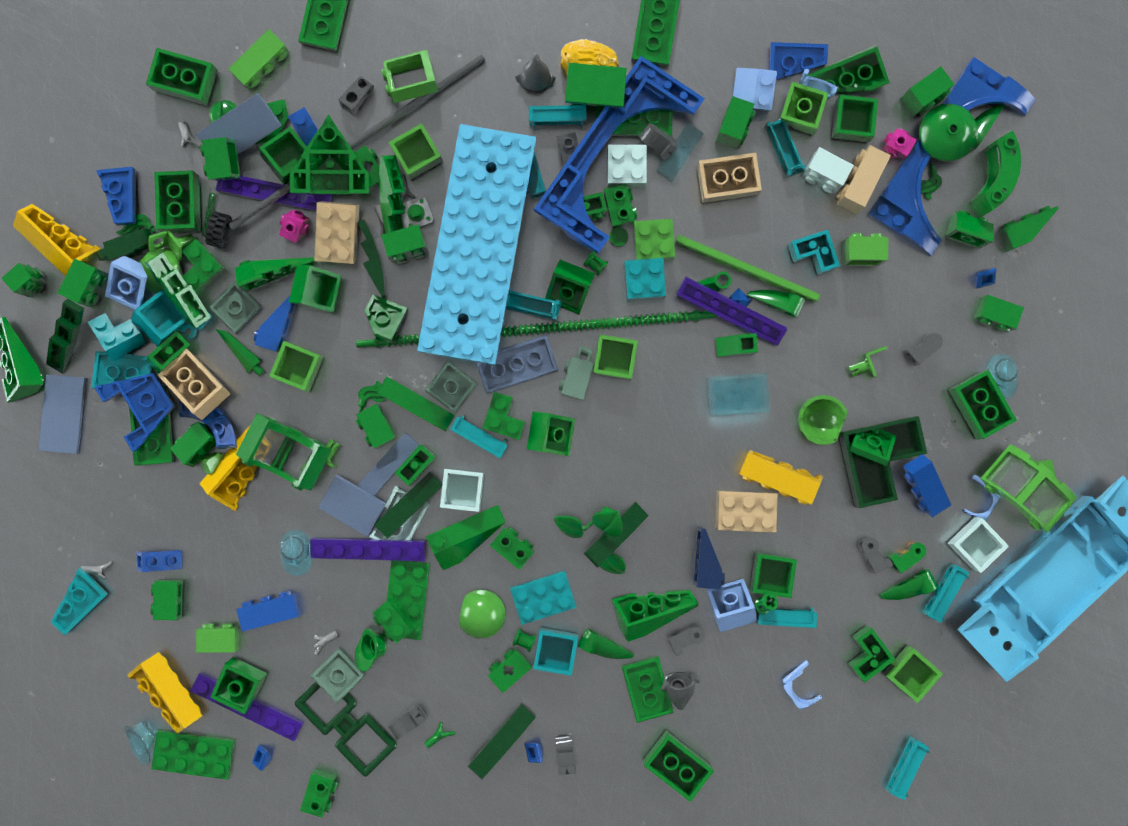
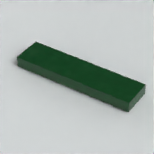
M430 471L374 524L375 527L388 539L443 484Z

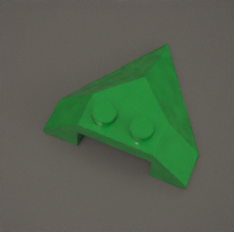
M328 114L290 172V193L369 194L368 172Z

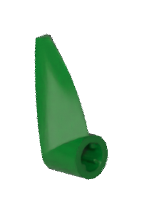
M1004 105L994 106L975 118L978 136L973 149L976 150Z
M719 272L715 276L697 282L716 292H720L730 286L732 279L727 272ZM720 277L726 280L724 286L718 283Z
M777 290L749 291L747 295L757 302L794 318L798 317L805 302V299L797 294Z
M924 569L887 589L880 596L886 600L908 599L921 594L931 593L938 588V584L930 570Z
M588 628L577 645L590 654L605 658L628 659L633 658L635 655L630 650Z

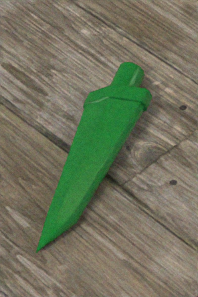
M216 329L248 374L252 371L259 377L264 374L265 371L259 366L262 361L259 357L255 356L227 331Z

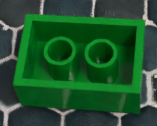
M156 48L146 85L153 91L207 106L218 69L210 62Z
M193 170L154 172L156 230L160 232L170 230L171 233L201 232L199 175Z
M989 370L981 371L948 389L976 440L985 439L1017 421Z
M667 730L643 759L644 767L689 802L694 799L714 772L712 765Z

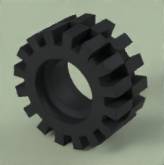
M216 211L212 213L205 230L206 245L220 249L227 245L229 235H231V227L228 223L233 221L230 215Z

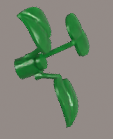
M603 507L600 512L595 513L592 521L586 526H582L580 520L571 516H555L553 518L560 531L571 538H581L584 534L583 531H586L593 524L612 537L620 536L623 530L619 511H614L608 507ZM612 553L599 567L612 574L625 573L626 564L620 556Z

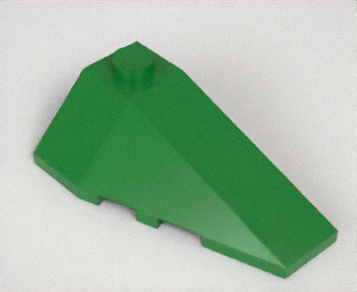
M877 45L807 75L837 86L836 92L871 91L890 83Z
M313 257L251 262L246 260L239 263L240 266L235 268L237 285L248 292L294 274L297 265L314 266L318 262Z
M1 317L0 351L3 353L0 367L5 368L6 378L2 379L7 403L37 393L43 385L44 379L39 372L37 364L6 317Z
M496 505L427 535L426 538L442 570L461 563L506 521L499 505Z
M691 590L667 591L666 594L657 595L654 592H649L648 595L641 596L633 593L612 599L619 627L627 642L644 637L698 607V602Z

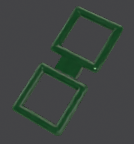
M314 682L295 701V706L323 735H327L334 728L342 736L335 743L336 749L364 777H367L396 749L397 743L369 714H364L358 721L349 714L356 707L357 702L348 693L342 698L347 705L329 723L324 725L304 704L320 688ZM365 724L388 745L366 767L345 746Z

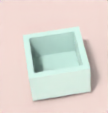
M608 145L607 188L626 184L627 188H645L647 183V145Z
M819 147L811 157L802 176L805 177L808 183H816L822 186V190L825 192L836 193L844 185L854 165Z
M444 469L440 508L479 512L484 473Z
M974 517L947 543L973 571L982 573L1009 547L985 520L979 517Z

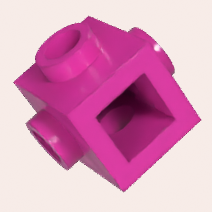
M896 129L893 133L889 132L883 142L886 144L883 150L887 151L886 153L891 155L890 157L904 160L911 151L916 139L909 136L910 134L906 130Z
M291 210L283 214L280 220L281 229L279 236L297 243L308 232L309 225L307 223L309 217L304 216V213L298 210Z

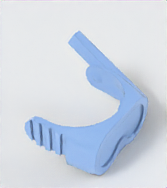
M804 70L799 84L828 92L827 99L835 95L837 86L827 81L807 76L809 70Z
M974 475L972 479L984 488L985 484L980 477ZM996 493L991 494L993 499L992 506L984 513L975 514L964 509V512L968 515L970 514V516L983 518L987 521L1000 496Z
M806 660L783 679L786 692L800 710L809 707L813 703L815 704L816 701L818 702L822 698L821 695H818L813 699H802L792 689V681L803 673V669L809 665Z

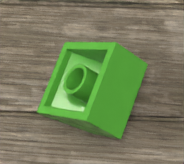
M792 82L780 119L795 130L814 135L818 129L829 93Z

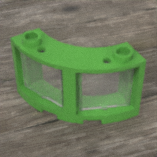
M1010 444L980 479L985 484L984 488L989 493H996L1021 512L1029 520L1028 524L1037 531L1040 529L1048 533L1077 497L1064 482L1060 483L1053 476L1054 473L1042 463L1038 465L1033 459H1030L1031 456Z

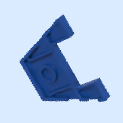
M156 373L94 387L102 402H107L121 393L135 415L140 427L124 436L132 452L137 451L175 407Z

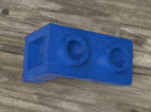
M181 551L136 552L137 571L179 570L182 568Z

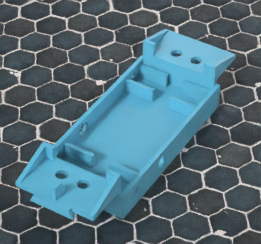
M1121 476L1097 499H1094L1092 496H1082L1064 513V517H1061L1048 533L1044 532L972 599L980 609L957 630L1005 682H1008L1039 658L1038 654L1128 571V480ZM1120 507L1125 509L1124 516L1118 515L1117 511ZM991 627H997L998 633L995 636H992L989 632ZM1006 641L1011 643L1009 650H1004L1003 644Z

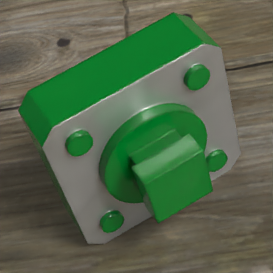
M420 196L403 203L405 213L401 215L406 228L417 224L423 228L434 223L426 197Z

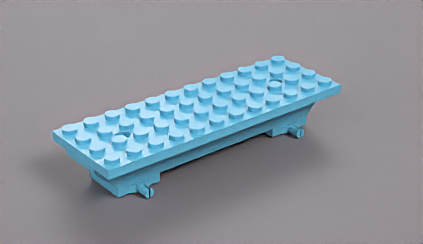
M460 124L417 348L418 352L496 365L536 137Z

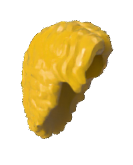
M581 39L569 42L561 51L562 60L560 66L566 74H568L569 63L618 67L619 65L618 57L614 50L596 41Z

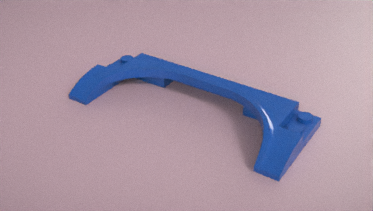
M640 56L626 76L623 108L605 107L540 199L534 208V212L566 232V235L592 251L600 253L610 236L599 230L592 223L586 212L583 200L584 179L597 155L614 131L624 121L634 115L654 110L676 111L694 115L705 98Z
M973 57L942 104H956L968 111L986 104L1008 105L1025 116L1036 99L1010 76L1005 78ZM919 137L908 156L903 160L868 212V215L929 256H932L942 239L929 222L921 200V179L931 156L923 148Z

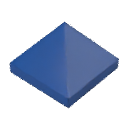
M996 268L977 272L976 288L995 284Z
M739 288L729 297L745 307L752 302Z
M524 743L528 762L542 763L543 748L539 743Z
M258 745L252 764L260 771H263L272 758L263 746Z

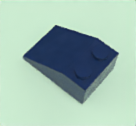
M698 527L693 584L697 588L721 589V585H724L725 573H722V568L706 529Z

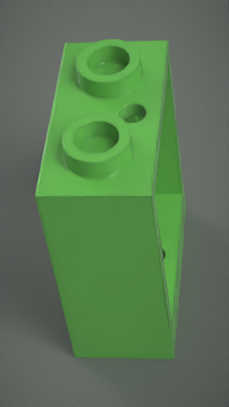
M427 50L383 61L384 69L381 71L384 81H388V85H385L388 97L392 96L394 103L438 92ZM424 67L426 81L395 88L392 75Z

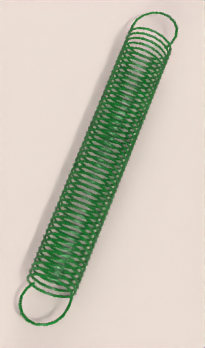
M209 193L208 209H206L205 226L203 224L202 237L205 236L207 222H209L208 216L209 218L212 216V206L214 212L215 193Z

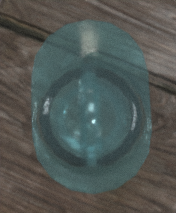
M997 354L990 358L987 363V370L990 371L1004 398L1008 399L1017 390L1018 367L1012 357L1006 354Z
M288 531L280 540L281 562L287 573L293 576H301L308 572L312 565L310 541L308 536L302 531Z
M143 721L133 727L125 726L124 731L134 756L142 764H149L150 754L148 750L155 742L154 732L149 722Z

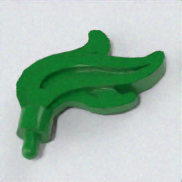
M934 164L930 165V179L921 180V194L925 193L924 196L928 200L932 199L931 194L942 185V178L938 175Z
M138 214L136 215V224L125 225L123 229L116 233L122 236L140 230V228L150 229L153 233L156 230L146 215Z
M376 381L375 385L366 386L359 390L358 406L360 412L366 406V401L369 399L375 402H384L386 400L377 393L381 386L379 381Z

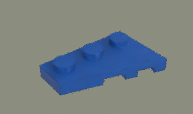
M770 43L769 70L777 71L776 80L803 72L805 69L810 70L827 64L828 44Z
M133 167L96 170L101 179V186L106 194L107 204L114 224L117 226L136 224V169Z

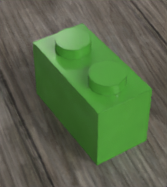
M206 623L196 629V653L236 652L240 650V626L234 627L233 623H224L222 627H214V623Z

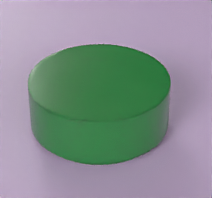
M616 227L610 232L609 240L612 245L622 247L628 241V232L622 227Z

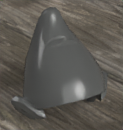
M534 54L523 66L521 74L515 76L516 81L521 86L533 91L549 87L556 79V77L550 75L547 65L540 60L538 54Z
M673 673L665 678L660 691H666L669 699L677 709L683 710L693 696L695 684L700 681L690 673Z

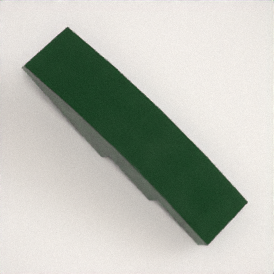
M363 219L358 222V225L367 240L360 244L369 258L363 265L381 297L386 299L387 285L382 258L376 240L367 222Z
M69 299L62 303L61 317L56 320L54 335L49 338L46 365L62 374L65 372L71 358L84 313L82 306Z
M637 502L633 503L621 516L623 525L621 535L612 537L604 532L585 551V556L598 568L649 515Z
M520 705L467 767L480 779H483L536 717L524 706Z

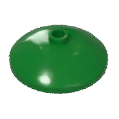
M941 104L931 109L924 116L919 129L920 141L925 151L933 158L946 162L956 161L965 157L975 146L978 136L974 117L968 110L956 104ZM950 126L955 128V132L950 131Z

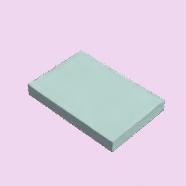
M395 486L378 521L408 492ZM426 502L388 539L376 527H374L369 538L412 540L430 503Z

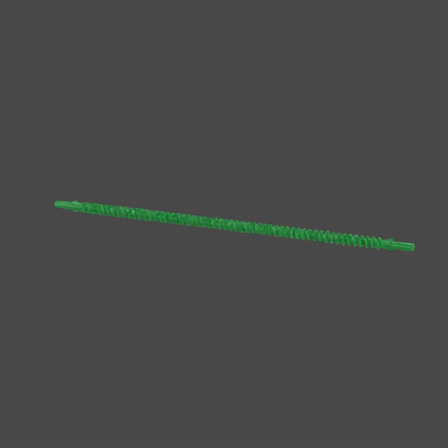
M694 310L689 313L687 311L684 313L679 311L678 314L676 312H673V314L668 312L667 315L663 312L662 315L657 313L656 316L652 313L651 316H648V314L643 316L641 314L640 317H637V315L632 317L630 315L629 318H626V316L621 318L619 316L618 319H615V317L610 319L608 317L606 320L604 318L602 320L597 318L595 321L593 319L591 321L587 319L582 321L580 319V322H577V320L571 322L569 320V323H566V321L560 323L558 321L557 324L555 322H552V324L547 322L546 325L544 323H541V325L536 323L535 326L533 324H530V326L525 324L523 327L521 324L519 327H516V325L511 327L509 325L508 328L503 326L501 336L504 338L506 335H509V337L514 335L516 337L517 334H520V336L525 334L527 336L528 333L539 335L540 332L542 334L544 332L550 334L551 331L553 333L556 331L561 333L562 330L566 333L567 330L570 332L575 330L577 332L578 329L581 331L586 329L588 331L589 328L592 330L597 328L599 330L600 327L603 329L608 327L610 329L611 326L614 328L619 326L621 328L623 325L626 328L627 325H630V327L633 325L637 327L638 324H641V326L647 324L648 326L649 323H652V325L658 323L660 325V322L671 324L672 321L674 323H677V321L682 323L683 320L685 322H688V320L696 322L699 319L718 318V316L709 311L699 312ZM416 333L414 336L411 334L409 336L404 334L403 337L398 335L392 343L375 337V339L356 340V347L376 346V348H380L385 345L388 347L393 345L395 347L396 344L399 346L404 344L406 346L408 343L410 345L412 343L417 345L420 335Z

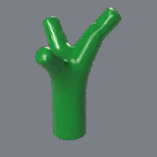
M439 723L435 734L424 743L427 748H430L441 739L455 735V732H442L443 723Z

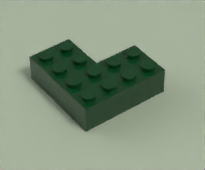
M919 416L843 431L839 434L856 508L898 500L890 462L928 454ZM879 428L896 435L887 466L849 451L856 433L863 432L865 434Z

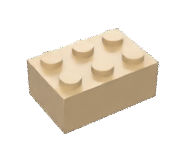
M871 145L866 150L862 149L853 162L856 166L852 168L848 175L847 183H845L843 188H840L836 196L839 199L837 205L855 214L864 209L891 155Z
M756 153L700 160L697 164L702 203L759 195L762 191Z
M317 202L315 261L348 264L357 262L360 204Z
M187 348L158 374L186 407L201 420L231 394Z
M717 491L715 529L776 532L778 493Z

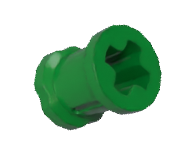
M592 251L583 265L589 266L599 276L607 266L608 261H603L595 255L596 252Z
M767 593L763 597L757 598L754 602L755 610L759 614H766L769 611L775 610L778 607L777 597L774 594Z
M518 629L512 645H519L526 648L527 652H530L536 636H529L522 633L521 629Z

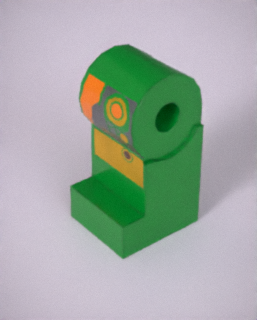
M911 542L898 555L897 553H890L886 558H890L893 564L892 567L897 573L902 574L926 555V547L922 543Z

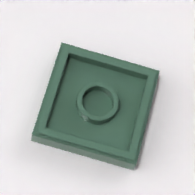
M234 281L208 308L237 335L263 307L247 291L238 287L237 281Z
M447 360L425 391L456 414L478 383Z
M339 648L310 675L336 704L365 676Z

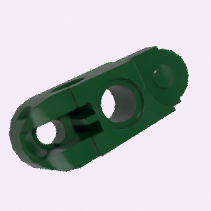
M150 229L136 230L103 242L104 248L96 252L99 261L116 260L122 256L134 258L143 255V252L149 250L148 237L152 235Z

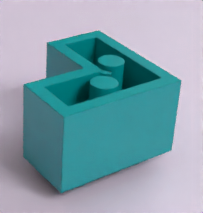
M829 230L791 241L788 244L793 263L812 257L817 275L840 267Z
M106 313L88 322L110 361L146 344L140 330L131 319L114 327Z

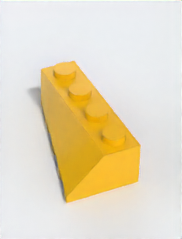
M33 204L18 210L13 227L64 276H66L74 258L88 264L97 255L96 252L101 249L96 245L93 247L87 243V239L81 235L78 237L70 232V228L66 225L53 221L54 218Z
M249 427L237 439V448L229 449L214 472L207 474L199 483L207 495L233 511H236L237 503L240 497L243 498L246 492L245 488L249 481L253 480L254 472L257 468L256 465L250 467L241 462L242 459L236 455ZM265 436L254 455V458L261 461L264 460L272 445Z
M751 450L748 452L739 473L743 476V479L749 482L757 481L761 483L762 487L769 490L772 488L779 491V494L785 497L793 496L797 498L799 503L804 505L813 503L824 476L817 474L816 477H813L809 471L802 468L801 470H793V467L788 463L779 462L777 464L774 463V458Z
M160 652L145 660L127 674L130 680L135 679L139 683L137 688L141 693L145 691L150 696L149 702L153 707L162 710L161 716L176 733H179L202 717L199 706L192 701L188 690L181 685L177 674L170 669L167 659Z

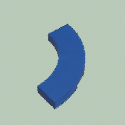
M179 399V416L193 418L206 424L214 433L218 450L237 448L234 429L220 409L216 407L201 420Z

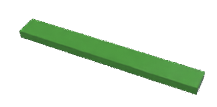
M678 235L675 245L785 292L797 294L811 303L819 300L821 294L684 236Z

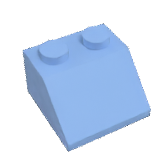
M736 68L733 96L754 103L753 109L771 111L777 71Z
M126 256L112 261L105 296L134 310L140 307L147 281V275L142 264Z
M744 579L721 585V589H707L720 632L757 622L755 607Z

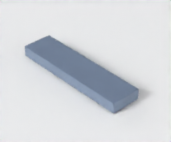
M404 433L357 486L375 496L395 474V471L416 450L419 444L407 433Z

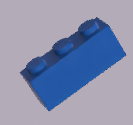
M922 454L903 466L906 472L904 477L912 485L911 492L919 500L917 505L923 513L926 512L931 517H934L951 506L932 461Z
M290 591L279 593V597L273 599L271 595L260 598L261 602L253 603V600L241 603L242 607L236 609L242 632L302 615L297 592L291 594Z

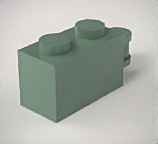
M580 346L577 358L571 357V361H566L564 371L567 372L565 379H561L559 389L562 390L561 395L584 400L594 365L593 362H590L593 349ZM580 355H587V361L579 359Z

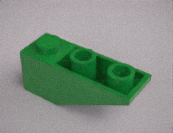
M1049 205L1039 209V214L1033 216L1032 213L1021 217L1022 221L1016 223L1015 220L1003 224L1004 228L999 230V234L1007 252L1031 242L1059 209L1058 206L1050 208Z

